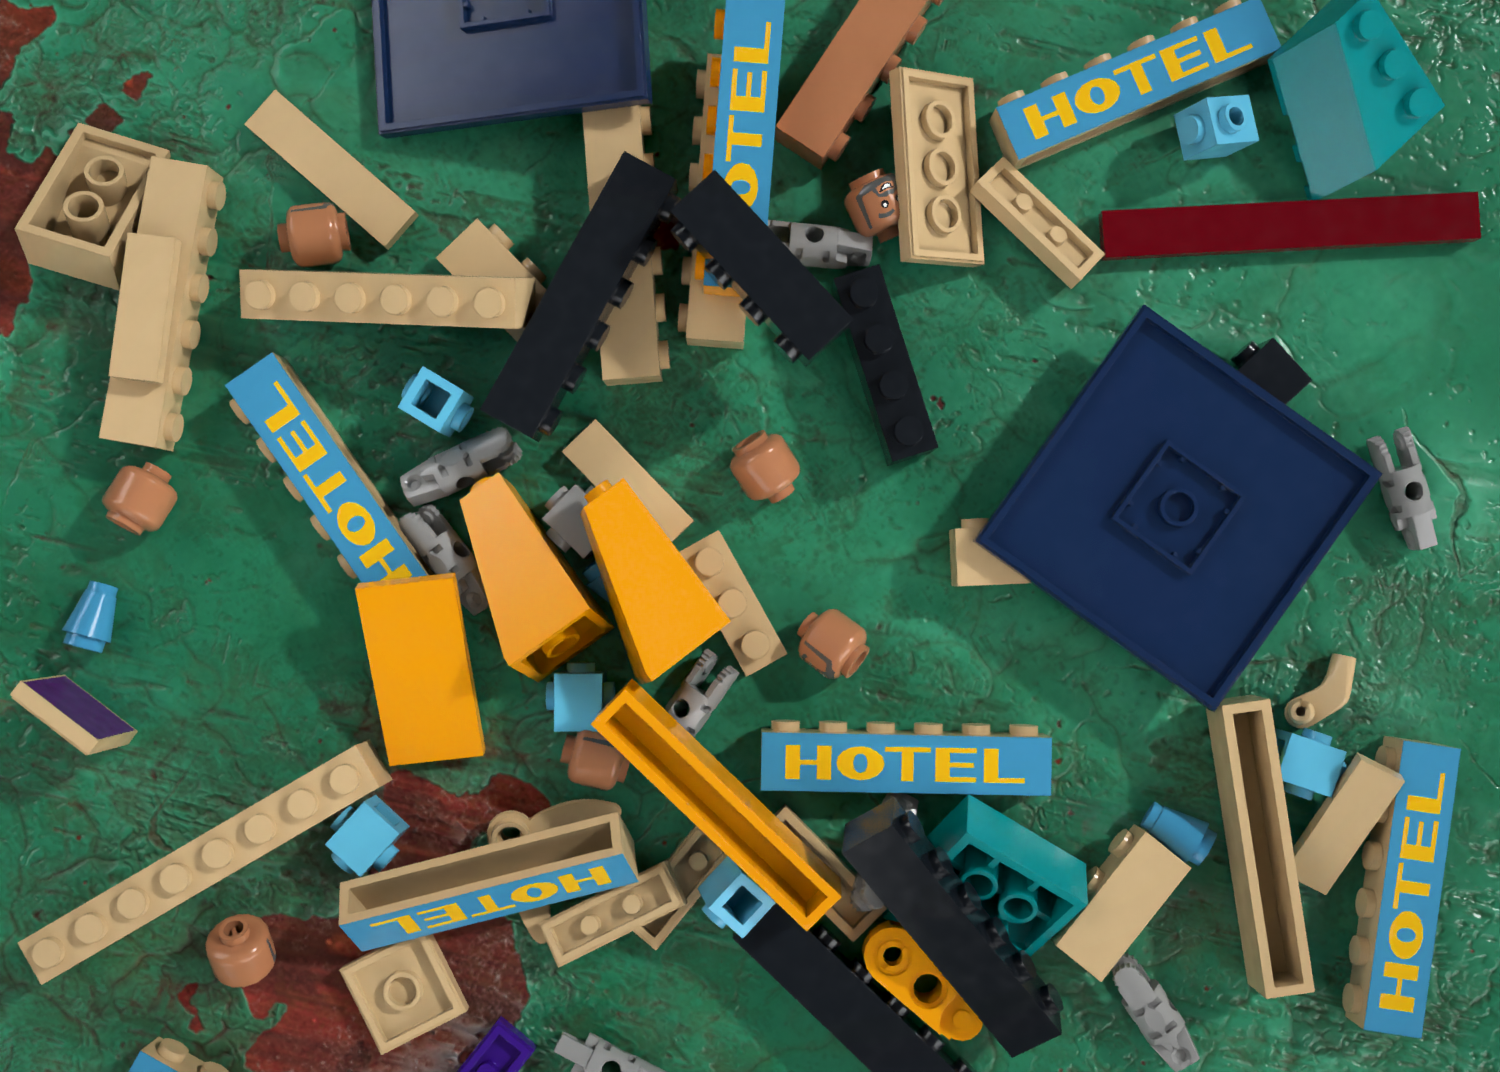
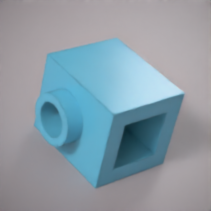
M1249 94L1206 97L1174 114L1184 161L1226 157L1259 141Z
M422 366L419 373H415L406 383L401 394L403 399L398 405L399 409L432 429L451 437L455 430L461 432L469 422L474 408L470 406L474 397Z
M567 662V671L554 673V682H547L546 709L554 710V732H582L584 730L598 732L591 723L615 696V682H607V671H595V662Z
M1276 728L1275 733L1282 779L1285 782L1284 791L1311 801L1314 792L1332 798L1336 783L1347 768L1344 762L1347 752L1331 747L1330 744L1333 737L1304 728L1300 736Z
M374 795L365 800L357 810L350 805L337 817L330 826L336 833L325 845L333 852L331 857L342 870L350 874L355 872L361 877L373 867L380 872L400 851L394 844L410 826L377 795Z
M728 856L698 887L706 903L702 910L707 917L721 929L728 925L741 938H744L776 903Z

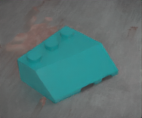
M1331 0L1267 59L1282 114L1289 116L1296 143L1292 145L1296 162H1302L1308 185L1304 186L1307 200H1319L1376 171L1445 106L1379 0Z
M970 794L927 836L935 848L939 846L947 853L951 860L953 871L962 882L968 881L973 885L987 913L991 917L997 916L1002 921L1008 932L1009 940L1017 950H1024L1030 957L1088 905L1086 863ZM888 908L883 912L882 918L899 922Z

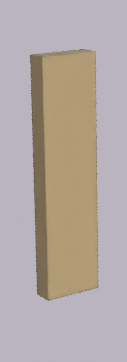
M274 90L244 124L387 250L394 245L419 216L416 211L277 90Z

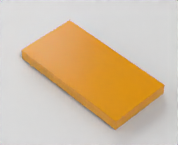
M456 573L358 583L355 592L389 766L484 756L486 748Z

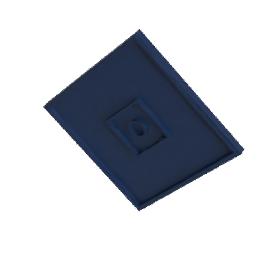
M371 0L378 133L386 139L652 104L646 0Z
M1142 305L973 542L1205 708L1215 712L1383 473L1149 307Z

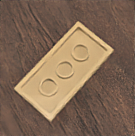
M899 66L889 71L895 180L900 209L898 219L900 262L973 268L984 265L981 203L969 192L979 180L973 78Z

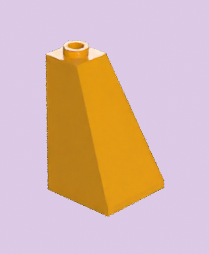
M498 472L494 476L485 477L477 481L470 488V493L459 501L503 657L510 667L540 682L615 627L555 543L545 534V529L515 487Z
M621 479L613 486L608 480H605L584 496L588 504L583 507L580 516L634 676L640 684L654 681L731 621L625 479Z

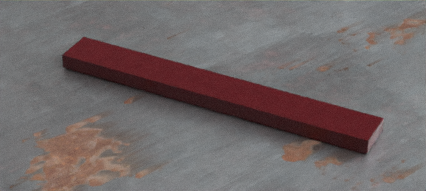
M1478 192L1106 210L1098 214L1100 249L1105 253L1101 261L1462 243L1481 239Z

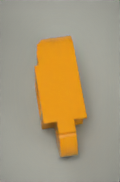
M887 920L869 931L862 945V954L866 969L877 982L939 1035H944L948 1040L953 1038L954 1040L966 1041L978 1035L983 1027V1022L899 922ZM889 947H897L901 950V953L897 960L887 961L883 957L885 950ZM931 974L938 978L937 985L930 992L922 993L914 989V983L922 975Z

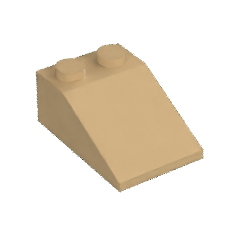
M78 122L14 228L28 263L120 291L127 232L137 233L151 156L170 159V150Z

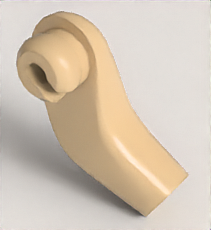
M1332 653L1328 670L1322 683L1317 688L1287 703L1284 711L1287 722L1296 728H1309L1341 709L1350 699L1356 658Z

